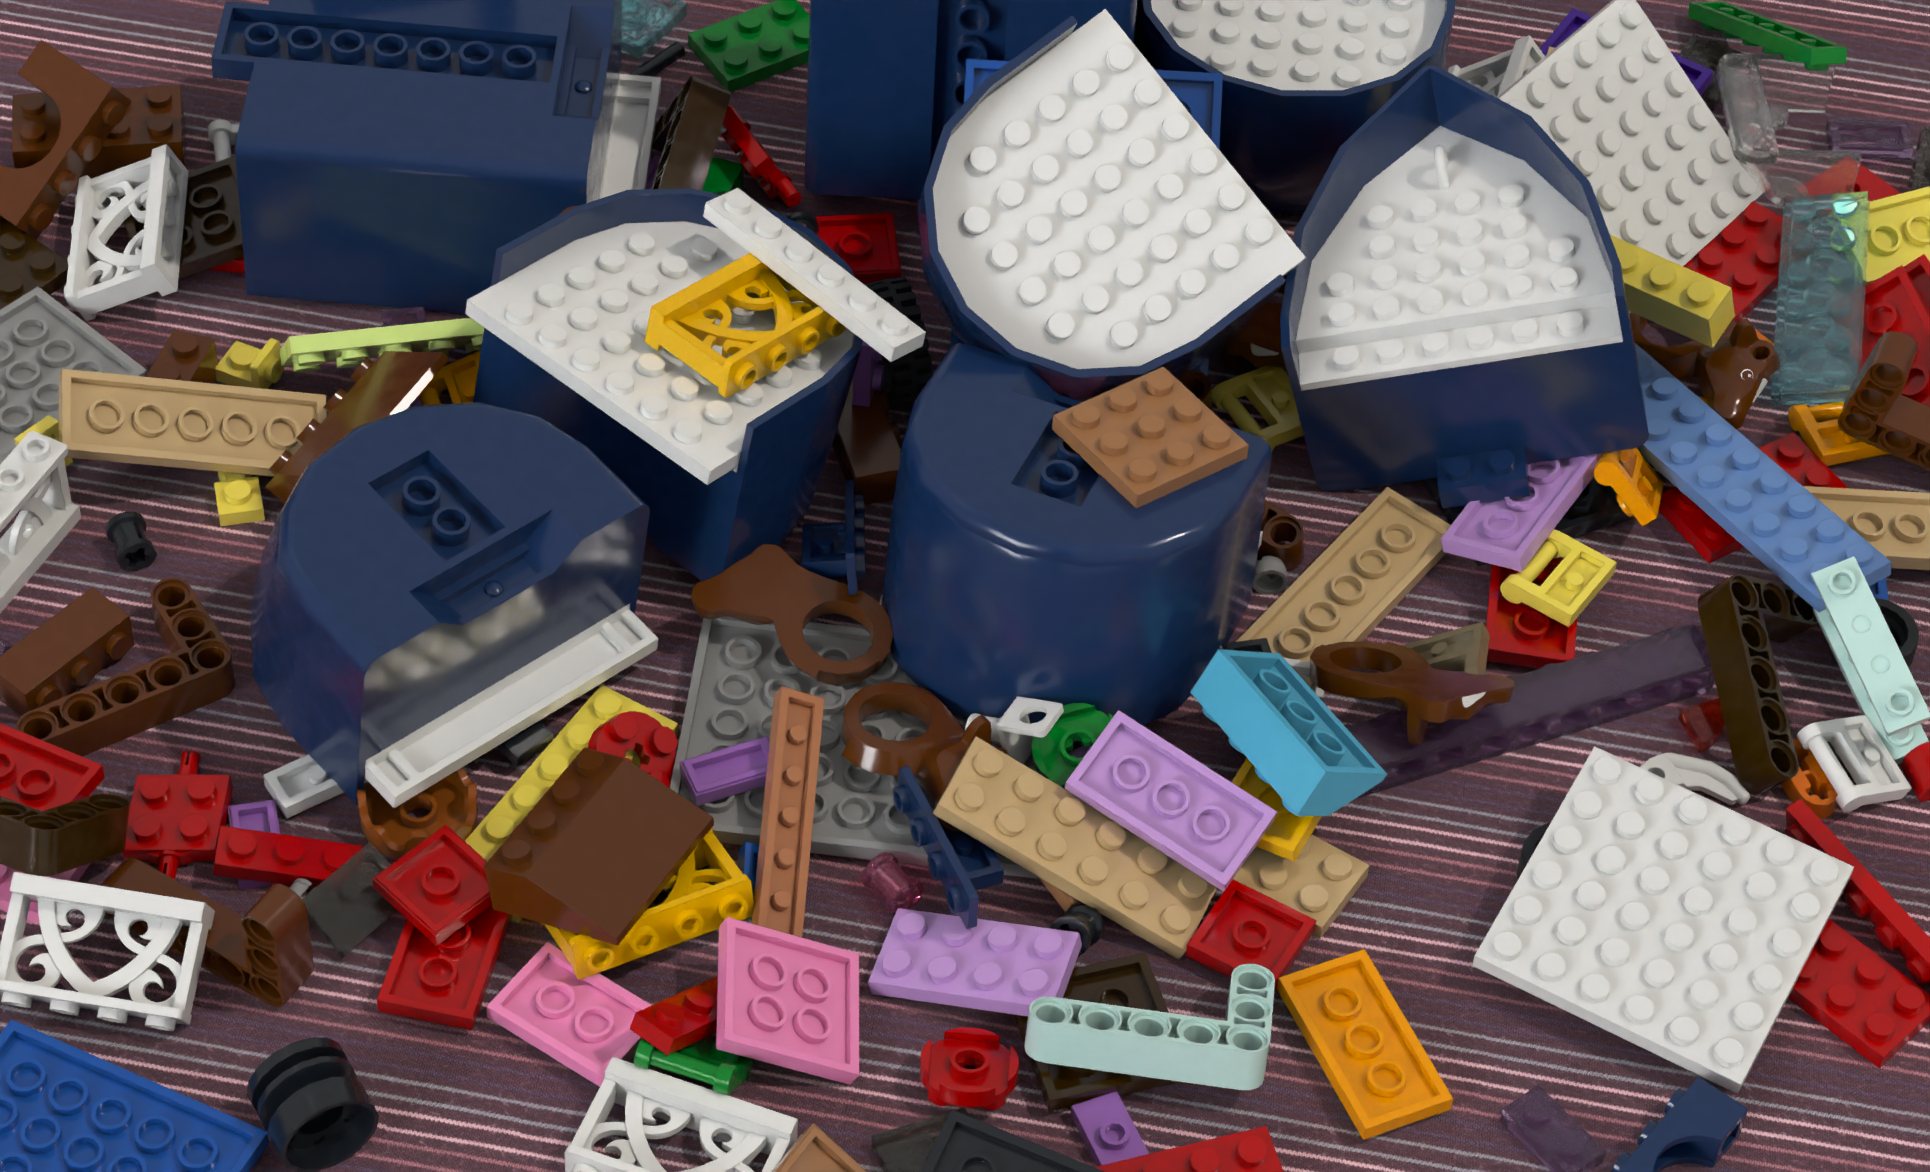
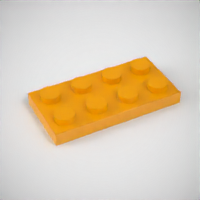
M1365 949L1278 978L1277 991L1363 1140L1451 1110L1452 1095Z

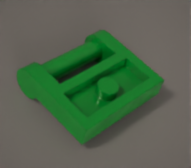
M642 1038L634 1057V1065L648 1070L655 1066L713 1085L714 1091L726 1095L733 1092L750 1076L754 1059L716 1049V1041L710 1043L704 1040H699L666 1055Z

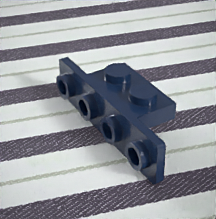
M845 480V522L802 524V567L831 580L847 576L849 595L858 594V579L866 578L864 495L855 494L854 480Z
M900 767L898 786L893 788V799L899 814H906L910 822L911 835L917 847L923 846L928 855V866L934 880H941L945 887L947 904L952 914H959L966 929L977 927L979 897L976 890L1003 883L1004 869L993 849L962 831H951L944 828L939 823L937 817L932 814L933 810L910 767Z

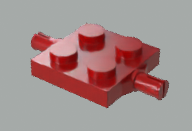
M728 106L722 123L727 130L720 135L735 154L742 150L738 154L740 161L755 180L762 175L757 182L771 200L779 196L788 208L796 206L801 201L802 195L791 183L789 175L783 174L764 147L752 134L749 122L741 117L734 106Z
M188 750L181 753L179 769L176 774L137 775L129 810L126 847L122 852L123 858L133 857L140 861H149L159 865L158 871L175 880L178 866L195 861H215L220 825L226 826L228 806H230L233 790L230 775H198L197 771L201 756L193 750H190V756Z

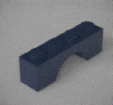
M1697 1077L1686 1091L1679 1088L1672 1095L1664 1110L1666 1115L1659 1123L1653 1119L1647 1124L1638 1139L1637 1144L1639 1147L1633 1154L1625 1151L1619 1157L1611 1172H1660L1672 1165L1683 1163L1700 1164L1713 1168L1740 1136L1748 1108L1700 1077Z

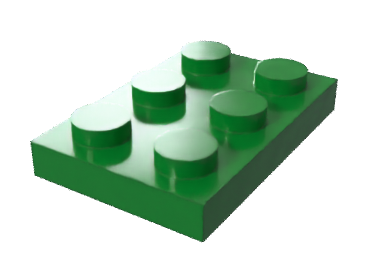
M776 0L689 33L688 46L723 88L733 92L807 63L810 15L797 0Z

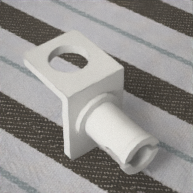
M1017 696L1002 718L985 716L991 722V743L1005 749L1010 757L1024 764L1032 753L1033 737H1045L1064 712L1062 703ZM1044 712L1046 716L1041 721L1030 724L1028 714ZM973 713L969 716L965 730L980 714Z

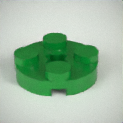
M1087 703L1064 705V712L1045 737H1033L1032 754L1037 772L1064 789L1066 781L1084 758H1076V756H1070L1067 753L1073 750V742L1081 741L1084 747L1093 746L1114 717L1110 713L1107 716L1104 712L1097 711L1094 705Z

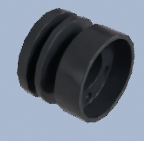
M327 1037L307 1038L291 1043L274 1052L256 1068L248 1081V1098L264 1127L268 1129V1135L285 1166L294 1171L316 1172L337 1165L360 1150L377 1129L378 1112L362 1083L357 1080V1075L340 1044Z

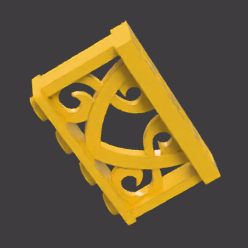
M749 253L651 306L645 343L656 351L665 348L719 388L718 393L727 398L741 389L749 388L755 381L769 373L779 371L785 364L802 354L810 353L816 346L830 338L840 336L846 330V327ZM737 307L755 311L773 309L775 329L772 331L730 328L732 320L731 310ZM717 318L721 320L719 325H715ZM714 345L722 346V355L713 350L712 347ZM734 353L733 355L726 358L728 354Z
M712 828L663 888L672 889L665 901L658 906L647 909L618 946L593 939L586 935H577L573 932L545 925L573 967V972L578 979H584L717 930L727 917L740 921L752 917L754 900L751 880L746 874L741 872L714 835ZM708 865H710L711 868H712V869L697 870V869H699V868H702V867H705V866H708ZM703 882H716V883H718V884L711 885V884H709V883H703Z

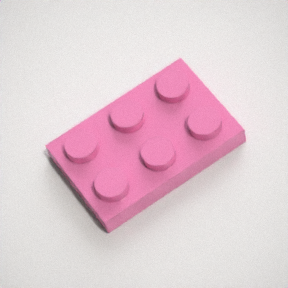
M546 942L486 1008L487 1018L600 1087L605 1078V1070L612 1057L629 1062L635 1056L642 1037L629 1028L635 1013L652 1005L600 973L584 979H578L563 952Z

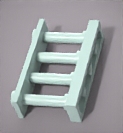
M1853 556L1811 573V577L1827 608L1820 613L1813 608V612L1862 715L1867 716L1898 765L1902 763L1904 757L1912 749L1929 742L1920 723L1930 720V712L1868 583Z

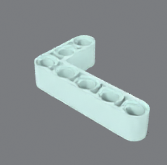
M1243 964L1236 967L1231 974L1225 1020L1059 997L1037 998L1031 1002L1029 1007L1024 1044L1025 1052L1032 1059L1049 1064L1236 1090L1256 1089L1262 1085L1265 1076L1271 1039L1275 978L1269 969L1257 964Z

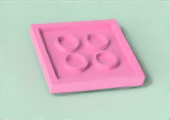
M727 917L719 926L716 1049L851 1085L859 1076V953Z

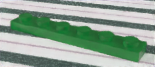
M1725 1L1689 2L1688 18L1703 23V29L1722 31L1723 37L1742 39V44L1747 46H1762V52L1783 54V60L1804 63V68L1808 70L1826 71L1829 70V64H1846L1848 47Z

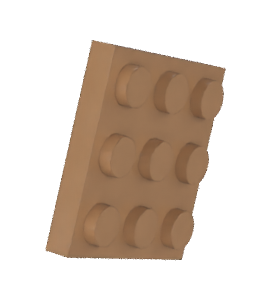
M1164 367L1053 415L1052 430L1135 508H1139L1247 459L1249 445Z

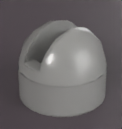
M1267 555L1262 557V560L1256 561L1253 588L1257 592L1271 595L1279 593L1286 588L1288 584L1287 570L1281 559Z

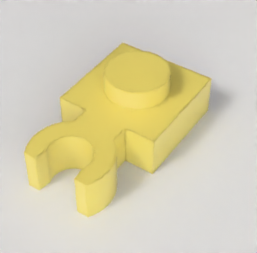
M217 471L220 482H214L220 527L264 521L265 516L258 476L252 477L251 474Z

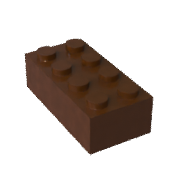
M159 85L115 88L132 102L126 109L121 122L112 129L103 142L99 154L90 161L80 177L88 175L92 179L151 157L152 149L165 144L169 146L186 168L185 116L181 86ZM45 93L13 95L12 155L15 168L29 167L41 161L52 150L58 139L61 129L59 108L55 101Z

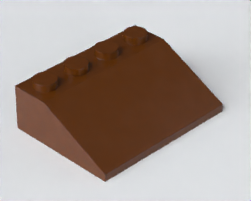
M384 351L374 363L369 358H366L350 376L356 382L351 390L346 393L340 388L323 407L330 413L320 424L313 418L297 436L296 439L302 443V446L293 455L286 449L269 468L275 476L266 485V488L283 503H286L307 465L356 427L406 410L450 358L440 352Z
M584 747L484 865L493 909L618 946L713 827L714 819L711 815L625 758Z

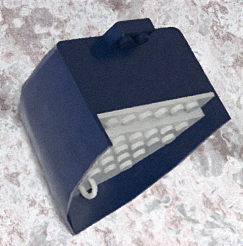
M1429 65L1423 67L1339 147L1295 228L1293 242L1306 258L1287 273L1280 315L1281 349L1315 480L1320 489L1327 492H1342L1438 477V491L1442 508L1444 509L1464 506L1471 501L1480 500V503L1505 500L1504 497L1512 499L1530 496L1528 464L1637 448L1648 440L1649 432L1621 263L1591 183L1530 115L1438 66Z

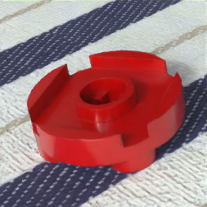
M628 711L609 718L593 732L588 749L625 758L631 763L632 760L626 758V752L634 750L640 759V765L637 767L670 788L678 745L676 734L672 729L662 726L655 718L645 713Z
M960 1027L944 1031V1039L935 1042L933 1045L932 1039H930L921 1051L920 1079L928 1090V1099L939 1106L952 1104L961 1107H982L987 1110H996L1003 1107L1006 1103L1007 1095L1014 1090L1018 1081L1019 1057L1017 1051L1012 1045L1009 1051L1005 1046L999 1044V1035L985 1029ZM973 1065L974 1069H965L964 1066Z

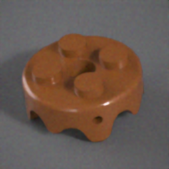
M463 767L396 808H393L369 782L365 790H357L362 832L368 842L378 852L392 859L398 860L445 824L464 841L474 831L477 824L476 782H471ZM414 808H425L431 811L427 816L421 818H414L407 814Z

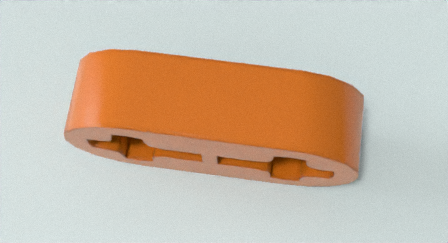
M1793 739L1798 763L1801 762L1802 766L1801 768L1799 767L1794 777L1780 785L1792 803L1801 798L1819 819H1825L1835 810L1838 794L1810 749H1804L1798 739ZM1810 790L1813 793L1811 796L1808 795Z

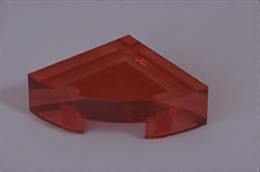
M1719 698L1683 708L1678 718L1699 753L1709 749L1716 743L1725 725Z

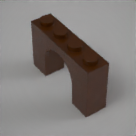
M40 40L18 72V75L51 97L57 104L61 116V129L58 139L52 150L41 161L32 166L9 168L0 164V216L35 239L50 225L54 213L65 197L75 189L79 177L90 161L99 154L103 142L112 129L121 122L126 109L132 102L117 89L43 40Z

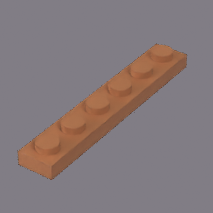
M781 686L774 694L751 924L802 938L824 698Z

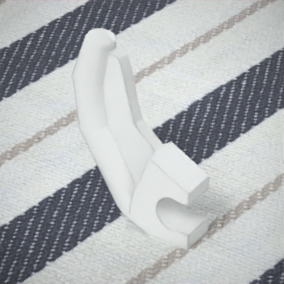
M1664 753L1648 759L1640 766V768L1685 789L1702 791L1730 805L1735 803L1744 805L1750 799V793L1742 786L1738 777L1712 761L1676 753Z

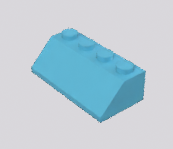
M1218 649L1190 692L1202 705L1204 715L1221 727L1228 735L1230 745L1247 757L1254 765L1257 776L1273 787L1282 798L1283 806L1294 815L1300 817L1329 816L1381 783L1387 775L1382 767L1280 653Z

